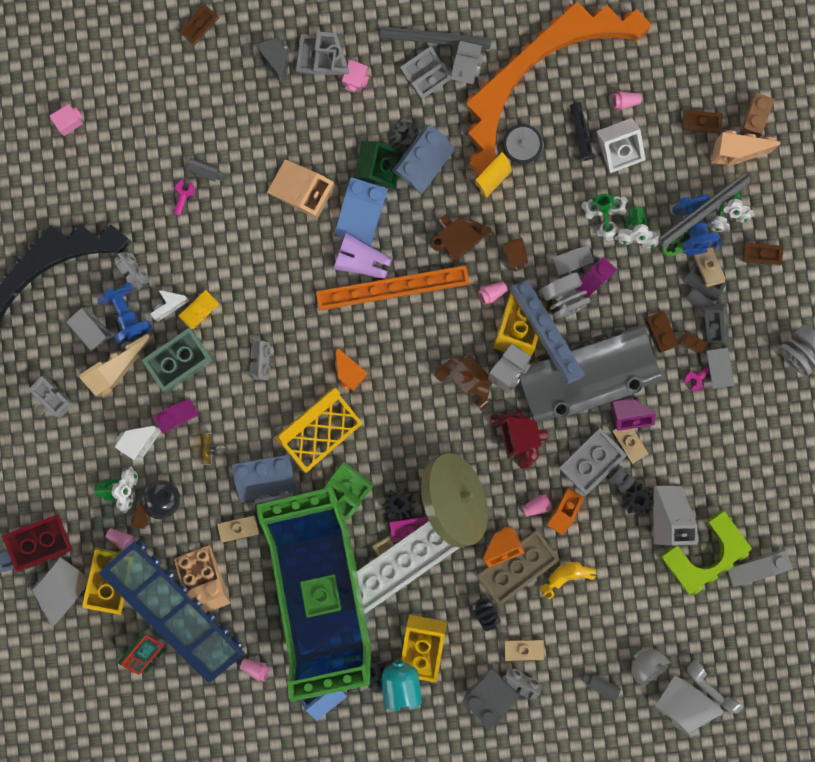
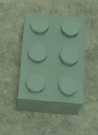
M190 327L142 359L152 377L165 393L170 392L214 361L194 330Z

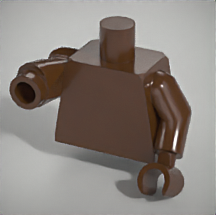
M444 215L437 221L444 230L438 236L431 238L430 245L435 251L446 250L451 261L454 263L481 242V236L486 241H489L487 234L492 233L494 235V232L490 227H485L476 221L459 217L452 222L447 215Z
M471 355L463 360L452 356L448 362L437 368L434 373L437 380L443 382L450 375L465 393L479 395V399L474 401V403L479 407L480 411L489 406L487 401L489 387L493 383L488 380V373Z

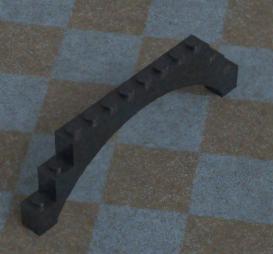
M53 225L45 227L40 233L41 237L30 244L28 247L29 251L25 256H21L16 261L14 269L12 271L9 270L3 277L4 280L0 284V323L19 293L45 271L60 263L84 255L98 253H116L118 255V253L124 252L132 241L112 225L106 226L101 231L99 239L82 225L75 227L71 231L70 238L66 237Z

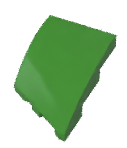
M343 462L323 489L333 488L344 519L349 520L374 484L346 462ZM334 510L322 512L327 516H336Z

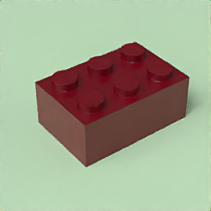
M59 514L2 535L16 573L73 552Z

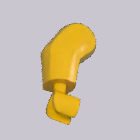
M580 562L563 564L557 567L548 578L550 583L541 586V593L547 599H551L554 596L552 590L554 586L559 589L568 580H577L580 577L594 580L595 576L591 574L596 575V569L582 566Z

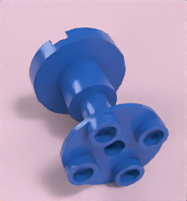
M707 194L700 195L694 199L684 197L679 200L678 205L672 208V212L676 215H689L709 200ZM700 220L688 229L690 239L682 244L684 254L687 252V255H698L708 252L707 248L713 247V250L718 248L722 241L719 234L709 233L707 224L702 223Z
M131 283L122 285L116 291L114 288L109 289L103 293L104 296L97 299L99 305L112 302L119 315L116 320L121 331L114 336L117 344L133 341L139 338L138 336L142 332L145 335L153 329L149 321L139 323L134 311L130 312L123 297L134 290Z

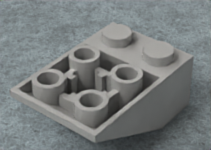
M654 486V544L698 545L697 523L682 486Z

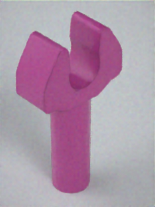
M183 180L176 184L175 190L178 192L179 197L173 212L174 215L180 216L186 198L194 196L195 188L193 183H190L187 191H183Z
M709 365L698 374L689 372L686 375L684 383L689 382L691 379L696 381L695 386L690 391L699 390L703 387L702 379L710 374Z

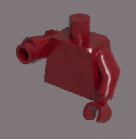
M519 412L503 414L502 417L492 414L490 420L497 419L498 421L490 425L493 428L501 427L507 459L522 455L518 460V466L521 469L530 468L534 461L538 460V448L542 445L541 441L548 439L547 431L545 429L538 430L535 420L529 419Z

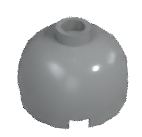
M649 649L645 652L640 650L633 656L635 661L631 667L632 676L640 687H644L649 684L647 679L651 680L658 677L671 662L658 650Z

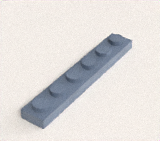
M526 280L512 285L510 288L511 293L566 384L583 378L585 373L529 281Z

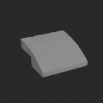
M429 46L399 67L421 99L451 80L452 76L432 46Z

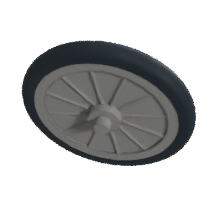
M526 124L513 126L506 132L503 139L505 154L510 160L519 164H527L534 161L541 154L543 148V140L540 133L534 127Z

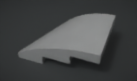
M317 31V36L301 34L296 72L314 75L349 74V68L337 34Z
M61 557L56 559L46 574H42L31 589L39 602L41 610L44 611L49 625L52 627L72 606L87 586L88 577Z
M674 675L655 706L656 710L672 719L671 725L688 735L724 713L710 698L676 675Z

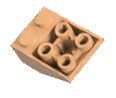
M725 131L715 140L711 163L732 166L771 153L780 145V141H775V138L764 137L762 139L756 138L754 134L738 135L735 131Z
M284 160L267 193L318 219L335 188V184L314 171Z
M210 545L174 559L180 583L189 590L187 594L192 599L196 597L203 604L201 608L205 612L231 604ZM186 604L187 609L194 617L200 616L190 604Z

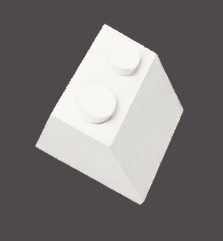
M632 118L596 131L599 147L610 173L645 161L641 130Z
M149 426L128 430L125 433L122 432L115 441L117 442L115 448L131 459L141 461L161 433V430L158 426Z

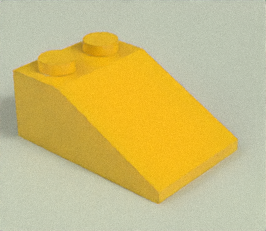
M510 293L493 348L506 352L510 345L513 344L529 356H532L538 336L513 294ZM541 301L544 308L546 309L547 303Z
M409 615L401 660L404 663L413 665L417 669L419 680L437 683L447 621Z

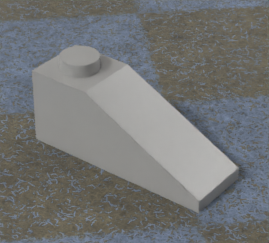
M779 549L735 565L727 572L732 586L736 587L791 570L793 567L787 551Z

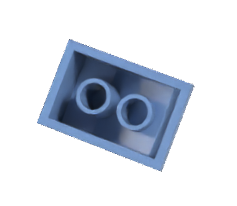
M351 177L334 235L344 238L345 234L348 233L371 247L387 198L388 189Z

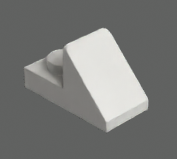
M159 290L166 304L161 303L157 305L150 314L158 322L188 303L189 299L184 295Z

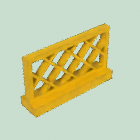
M337 388L329 390L274 437L304 473H307L363 424L339 395L341 393ZM337 400L342 405V414L332 413V405ZM321 414L328 415L327 426L318 425V417ZM332 415L341 416V427L331 426ZM345 417H351L356 424L352 428H345ZM306 427H314L313 438L303 437ZM317 427L327 428L326 439H317ZM331 429L340 430V438L338 440H330ZM292 439H300L299 451L292 450L287 443ZM303 440L313 441L312 452L302 451ZM316 441L326 442V450L323 453L316 452ZM302 453L312 454L311 463L307 467L301 461Z

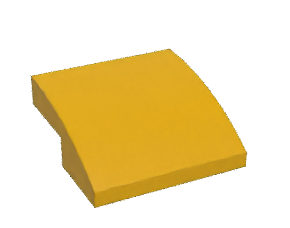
M503 152L475 180V185L481 189L480 194L485 198L512 172L511 165Z

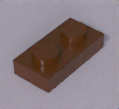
M204 4L179 33L195 46L217 22L219 17Z
M684 110L682 130L720 134L723 114Z
M745 242L742 262L781 266L784 246Z
M665 311L645 318L660 353L679 346Z

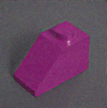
M603 257L580 278L583 284L577 290L579 292L586 291L587 294L584 297L588 298L617 269Z
M189 398L153 416L161 432L167 434L199 416V413Z
M632 398L613 401L612 414L617 431L655 425V410Z

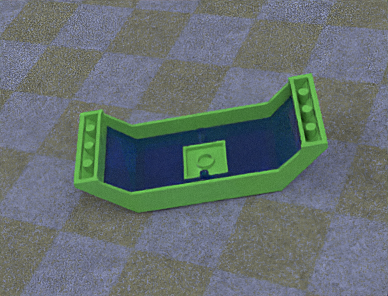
M330 487L257 504L259 523L270 546L290 665L287 685L290 702L369 686L371 644L350 533L333 488Z

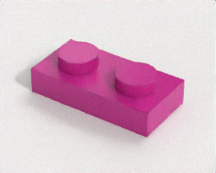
M423 516L390 521L392 541L403 540L429 522L428 517Z

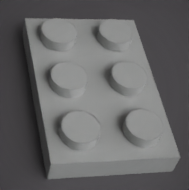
M599 428L559 469L586 496L627 454Z

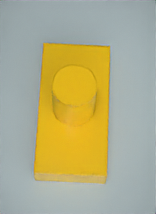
M205 290L179 317L188 327L194 329L220 304Z

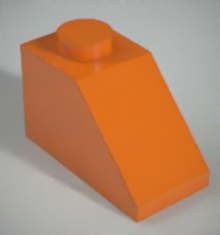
M338 348L336 350L338 379L341 381L339 385L346 391L351 389L354 392L368 373Z
M567 488L551 514L547 526L564 535L574 522L584 497Z
M512 526L502 528L498 533L494 534L483 558L489 568L525 553L519 537Z

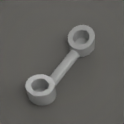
M696 659L689 664L687 672L691 679L722 705L724 709L738 714L744 708L741 703L731 697L726 696L724 698L704 680L707 673Z

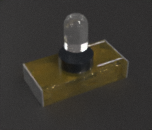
M203 433L202 465H211L215 444L211 443V433ZM216 446V453L228 452L227 446Z

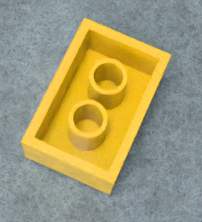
M95 547L82 608L121 615L124 598L98 573L118 553L117 551ZM127 554L110 569L126 587L128 586L134 559L133 554Z

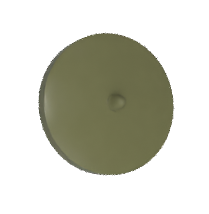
M446 453L432 458L426 464L421 480V495L426 515L436 533L449 545L458 548L473 545L483 537L488 522V506L483 486L473 468L460 456Z

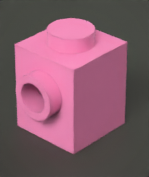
M350 60L348 63L349 74H344L342 84L350 92H361L362 87L366 88L369 80L367 76L368 66Z
M70 104L50 115V118L63 136L83 125L80 120L83 117L77 107L73 109Z

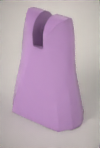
M346 233L333 269L377 278H386L388 271L375 267V263L377 261L380 264L390 266L392 258Z

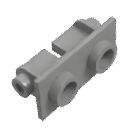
M129 251L118 253V257L114 259L115 265L123 275L129 271L130 274L126 279L133 288L139 290L143 287L142 284L150 282L146 271L138 265L134 255L129 253Z
M253 341V345H251V359H257V362L250 363L251 380L260 379L268 381L270 374L269 356L271 355L270 342Z
M507 668L503 679L515 691L518 687H521L519 694L530 700H536L538 695L540 696L542 684L534 678L523 675L517 669Z

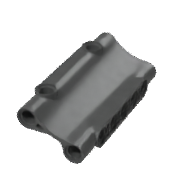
M643 324L626 331L622 329L613 330L569 345V349L585 373L584 377L566 384L548 353L536 357L535 362L529 363L531 366L525 374L521 373L518 377L524 390L532 419L537 424L555 417L565 418L638 393L643 387L663 381ZM636 379L632 385H629L630 381ZM563 404L561 409H556L558 405Z

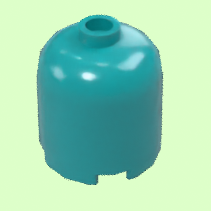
M398 660L384 669L382 673L383 703L386 709L400 711V707L409 706L410 710L422 704L419 675L413 665Z

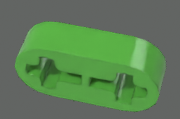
M688 230L683 234L689 235ZM683 234L669 244L670 246L675 243L678 245L673 249L674 253L672 251L667 252L668 245L661 247L664 256L674 257L683 251V243L679 241L684 237Z

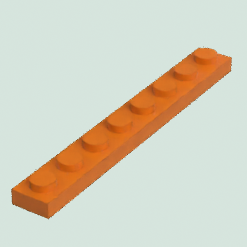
M460 266L316 291L319 311L467 286L470 285L467 266Z

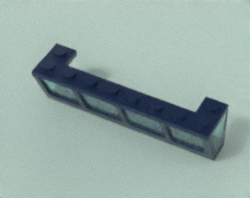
M132 538L98 573L208 683H211L245 654L242 649L244 647L242 641L236 635L231 636L230 631L223 624L219 626L215 622L217 618L209 610L205 612L201 608L203 604L196 597L192 599L187 594L189 590L182 583L178 585L173 580L175 578L173 573L168 569L164 571L159 566L161 562L155 555L150 557L147 554V546L141 539L136 541Z

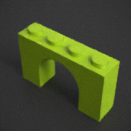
M720 510L705 521L720 544L719 557L712 565L705 568L695 567L690 563L678 545L671 546L659 555L678 583L689 595L699 593L705 583L715 581L720 572L730 570L734 566L733 563L735 561L745 559L752 549L725 511Z

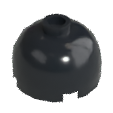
M167 480L152 482L144 489L141 495V505L148 516L154 519H166L172 516L180 505L179 490L173 483Z

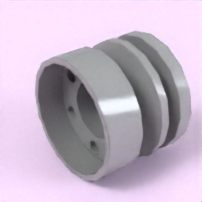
M577 272L565 276L541 289L546 301L554 299L556 301L550 307V311L557 308L560 309V311L553 314L554 319L575 314L591 303L590 298L580 299V297L587 294L586 291H576L583 284Z
M802 325L793 333L795 341L789 338L778 349L782 357L793 369L804 376H809L812 370L815 369V330L807 325Z

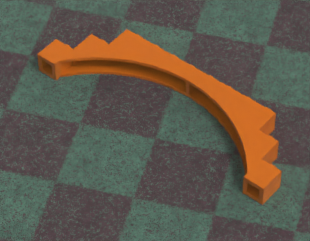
M578 1L574 5L569 4L563 10L564 14L560 18L555 17L549 23L550 27L546 31L542 29L536 35V40L532 44L528 42L522 48L523 52L517 56L515 54L508 61V66L497 70L494 74L495 78L484 82L477 94L473 93L467 98L466 109L479 122H475L469 127L467 137L481 151L480 153L477 151L470 157L469 167L480 176L496 159V131L503 107L517 83L534 65L561 48L585 40L622 38L633 40L636 43L650 30L652 24L637 9L632 13L630 11L627 12L621 20L608 5L603 9L601 7L598 8L591 16Z

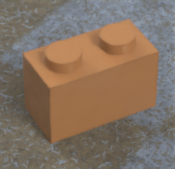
M756 93L750 100L739 133L742 135L754 134L756 138H759L763 134L775 99Z

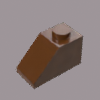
M523 238L504 243L501 250L509 271L514 269V272L525 269L528 258Z

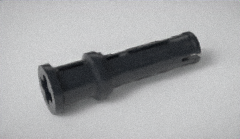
M573 103L570 105L577 136L575 144L579 149V161H589L596 158L591 147L592 138L587 133L582 103Z

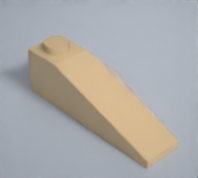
M149 334L144 335L127 345L125 352L119 351L110 356L108 362L101 363L100 361L80 374V379L95 396H102L103 398L113 392L112 388L119 383L153 338Z

